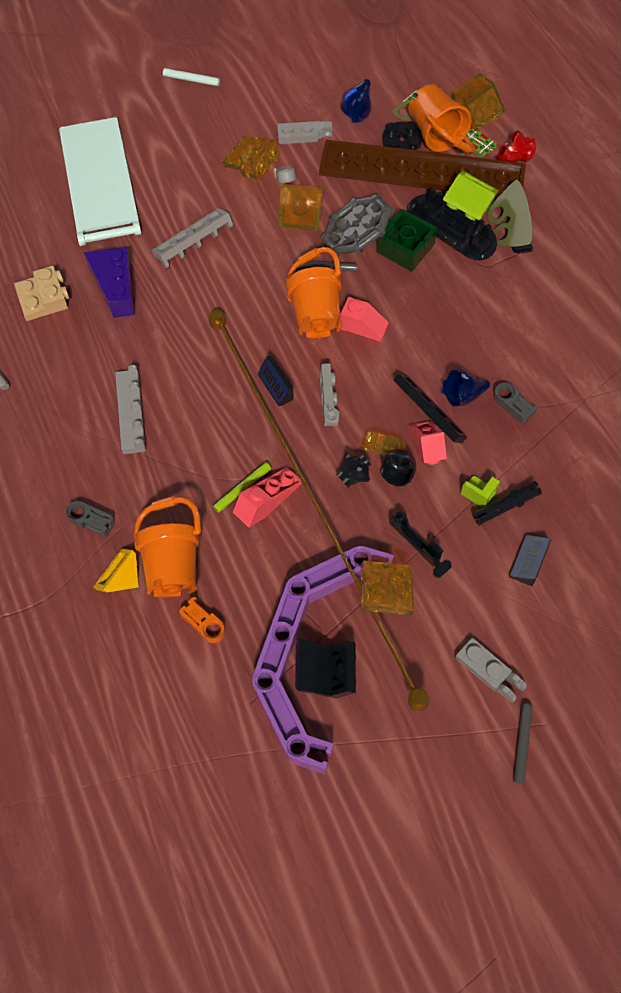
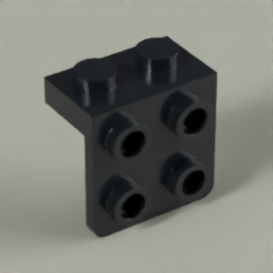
M304 639L298 640L296 642V689L301 692L331 698H340L356 693V642L347 640L330 646Z

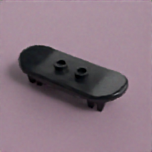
M433 187L429 190L428 194L417 196L408 204L407 212L437 227L436 237L467 258L482 261L490 258L495 253L497 237L492 230V226L490 224L485 225V221L482 219L480 221L478 219H469L465 216V212L460 209H451L446 205L447 202L443 200L442 193L438 192L435 194L436 189Z

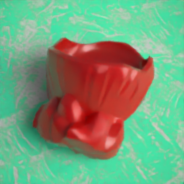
M519 130L514 132L509 141L501 146L500 153L496 155V158L510 162H517L518 160L530 161L536 151L535 138L524 137Z

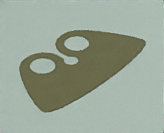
M518 180L511 183L501 193L488 211V220L494 224L503 221L508 216L510 217L508 223H502L494 230L495 235L501 228L508 230L506 238L503 240L497 239L498 246H525L531 244L533 231L530 209L525 191ZM497 207H502L504 210L503 215L498 219H494L492 212Z

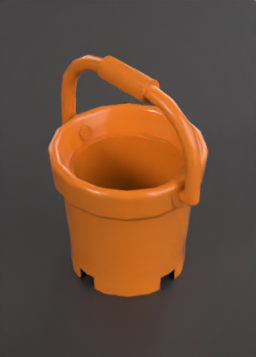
M435 84L420 88L416 92L418 96L415 101L411 98L408 111L420 129L426 146L431 151L439 153L454 147L466 153H474L476 151L475 146L466 136L472 123L471 112L462 103L455 102Z
M328 247L314 248L300 256L298 261L292 265L286 278L285 287L288 301L293 303L299 334L302 335V332H306L307 338L319 339L331 336L330 330L336 328V332H339L342 328L340 310L342 279L337 253ZM324 252L332 256L335 269L311 267L295 272L301 264H306Z
M171 496L152 502V505L146 507L141 512L135 523V550L141 552L148 595L154 591V597L181 596L182 589L188 588V594H190L197 588L196 547L199 545V534L201 533L200 515L197 506L185 497ZM178 503L186 504L192 510L194 526L169 523L149 526L140 530L144 518L153 510H162L175 506Z

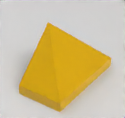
M121 549L93 588L102 592L138 588L136 553L133 550Z

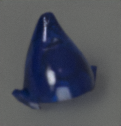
M365 79L359 85L346 91L340 102L341 110L352 119L353 123L363 122L371 113V82L369 79Z
M456 369L450 371L447 379L443 381L441 394L446 396L453 407L464 406L481 396L490 387V382L488 380H480L465 370Z

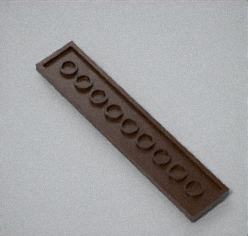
M326 139L319 175L426 189L433 187L436 190L448 191L461 171H465L499 190L496 197H499L515 180H518L522 187H524L526 163Z

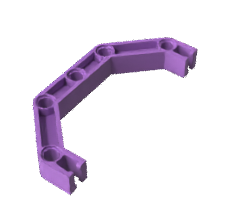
M365 546L354 547L344 552L357 580L364 579L386 586L389 578V571L387 570L392 568L394 555ZM341 555L320 563L288 580L252 678L254 692L286 758L295 765L322 774H326L328 762L323 761L321 763L309 758L310 750L323 751L328 756H331L334 744L306 734L281 682L308 605L354 583ZM357 559H363L367 563L364 565H358L355 563V561ZM371 565L387 567V570L383 572L371 567ZM296 588H302L305 592L303 594L296 595L293 593V590ZM279 633H286L289 635V637L283 641L278 640L276 638V636ZM263 679H269L273 682L269 688H262L259 686V683ZM297 743L305 747V751L299 755L291 751V747Z

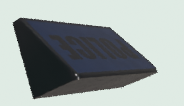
M271 355L267 356L258 372V376L276 404L282 406L293 400V387Z
M526 535L509 578L533 587L551 539Z

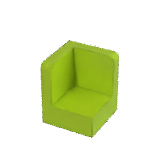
M473 476L469 482L465 481L463 484L461 495L483 508L489 504L496 494L500 481L492 477L486 483Z

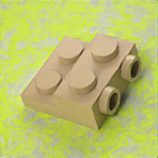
M54 266L33 271V278L14 283L26 321L68 309L65 300L69 299L65 286H60V283L64 282L60 270L55 271Z

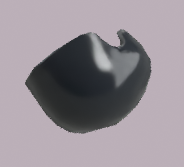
M403 449L390 450L381 461V476L389 484L396 487L406 486L411 482L416 473L415 458H413L410 452Z

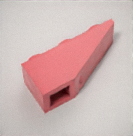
M286 467L241 492L232 513L248 527H251L265 519L303 483L296 474Z

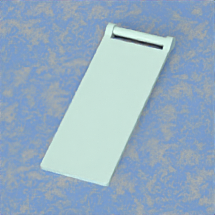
M117 117L60 127L59 131L79 245L84 246L88 242L135 234V236L142 235ZM133 223L132 226L84 234V232Z

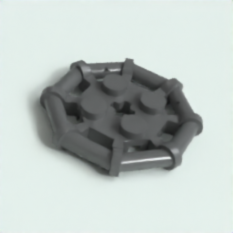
M380 194L358 199L354 197L351 199V202L335 214L332 213L329 216L330 220L325 232L321 234V242L326 244L328 248L333 249L337 256L357 252V254L362 253L365 247L386 234V226L394 213L393 207L387 205Z

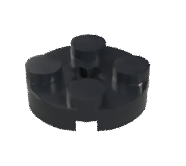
M413 121L388 123L382 135V145L386 147L417 150L418 148L420 149L422 144V133Z

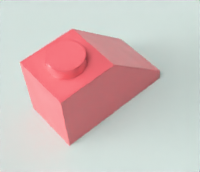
M348 297L341 312L342 330L376 341H382L389 322L369 303Z
M432 420L410 425L418 457L423 463L433 465L438 464L440 460L447 459L444 432Z

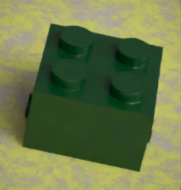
M401 209L392 220L389 219L385 229L386 234L378 238L377 253L413 272L435 245L437 227Z

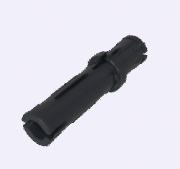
M533 481L531 484L519 490L514 489L510 491L509 495L472 512L473 518H478L475 522L480 526L516 506L518 508L524 506V502L542 495L540 487L535 489L539 484Z

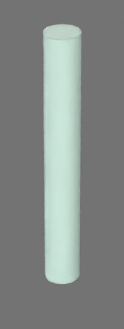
M167 68L163 70V76L213 86H219L220 78Z

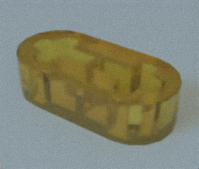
M367 432L364 436L362 447L367 451L386 455L393 449H403L406 451L407 443L395 437L376 432Z

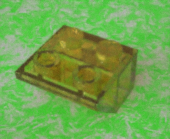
M481 73L452 92L451 98L455 102L462 103L471 112L472 123L470 127L477 132L505 112V107L495 84Z

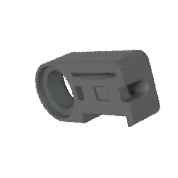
M510 383L498 384L494 392L495 402L518 422L525 424L529 417L535 415L537 405L533 407L532 404L520 395L521 392ZM506 390L511 396L509 398H502L498 392Z
M81 501L70 503L66 509V515L72 524L101 534L102 538L107 537L115 524L112 515ZM81 508L84 510V514L80 518L72 517V512L75 509Z

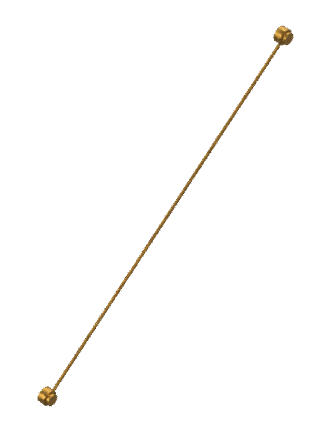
M219 309L212 310L208 315L210 327L222 330L411 688L408 695L409 707L416 712L424 711L429 704V694L422 688L414 687L224 329L226 325L224 312Z

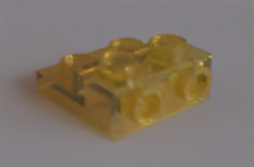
M245 135L222 162L225 168L240 170L243 177L258 179L262 174L267 173L270 164L279 159L280 151L274 139Z

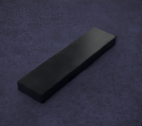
M398 374L393 379L454 443H463L467 439L466 434L409 376Z

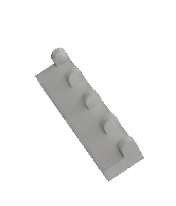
M217 208L152 249L154 257L160 260L163 267L167 269L170 267L168 260L175 255L182 259L185 257L183 250L193 244L200 248L202 246L200 240L210 233L214 238L217 237V229L224 224L228 228L233 227L228 212Z
M130 365L128 366V371L115 372L121 449L123 454L146 451L139 373L137 366Z

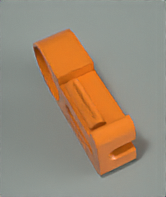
M195 597L188 601L187 607L183 606L179 610L181 618L207 642L218 643L224 638L225 628L222 621L213 613L209 614L203 609ZM211 625H218L221 630L217 636L212 637L206 633L207 628Z

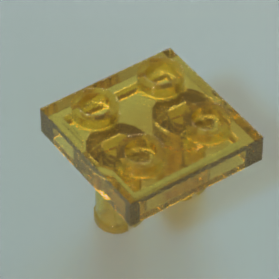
M374 561L362 562V595L360 594L359 601L362 604L363 611L412 615L415 611L412 566Z

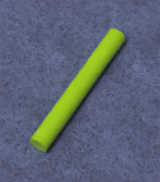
M265 462L214 504L213 508L215 511L220 513L238 498L241 492L250 488L271 470L270 465Z

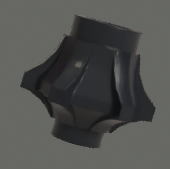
M347 453L344 455V463L336 475L348 488L352 484L369 482L371 479L368 467L372 464L363 454L358 457Z

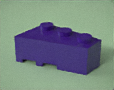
M127 248L84 252L88 267L113 318L135 315L131 262Z

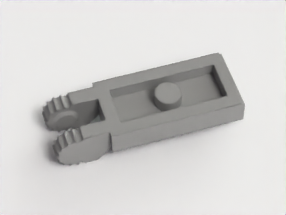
M473 638L469 640L455 657L457 661L494 692L497 691L510 702H514L517 698L512 690L502 684L505 679L520 691L527 687L526 683L518 675L512 673L511 669Z

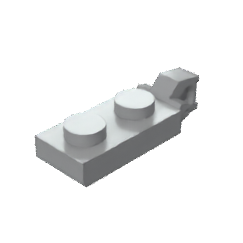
M328 121L277 124L279 144L318 142V139L330 137L333 133L332 122Z
M322 364L319 382L324 426H338L339 411L334 408L337 405V393L333 392L332 386H335V373L331 372L330 364Z

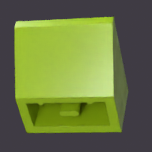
M461 171L443 200L447 202L446 205L451 209H460L465 212V216L469 219H478L480 221L489 210L499 190L467 172Z

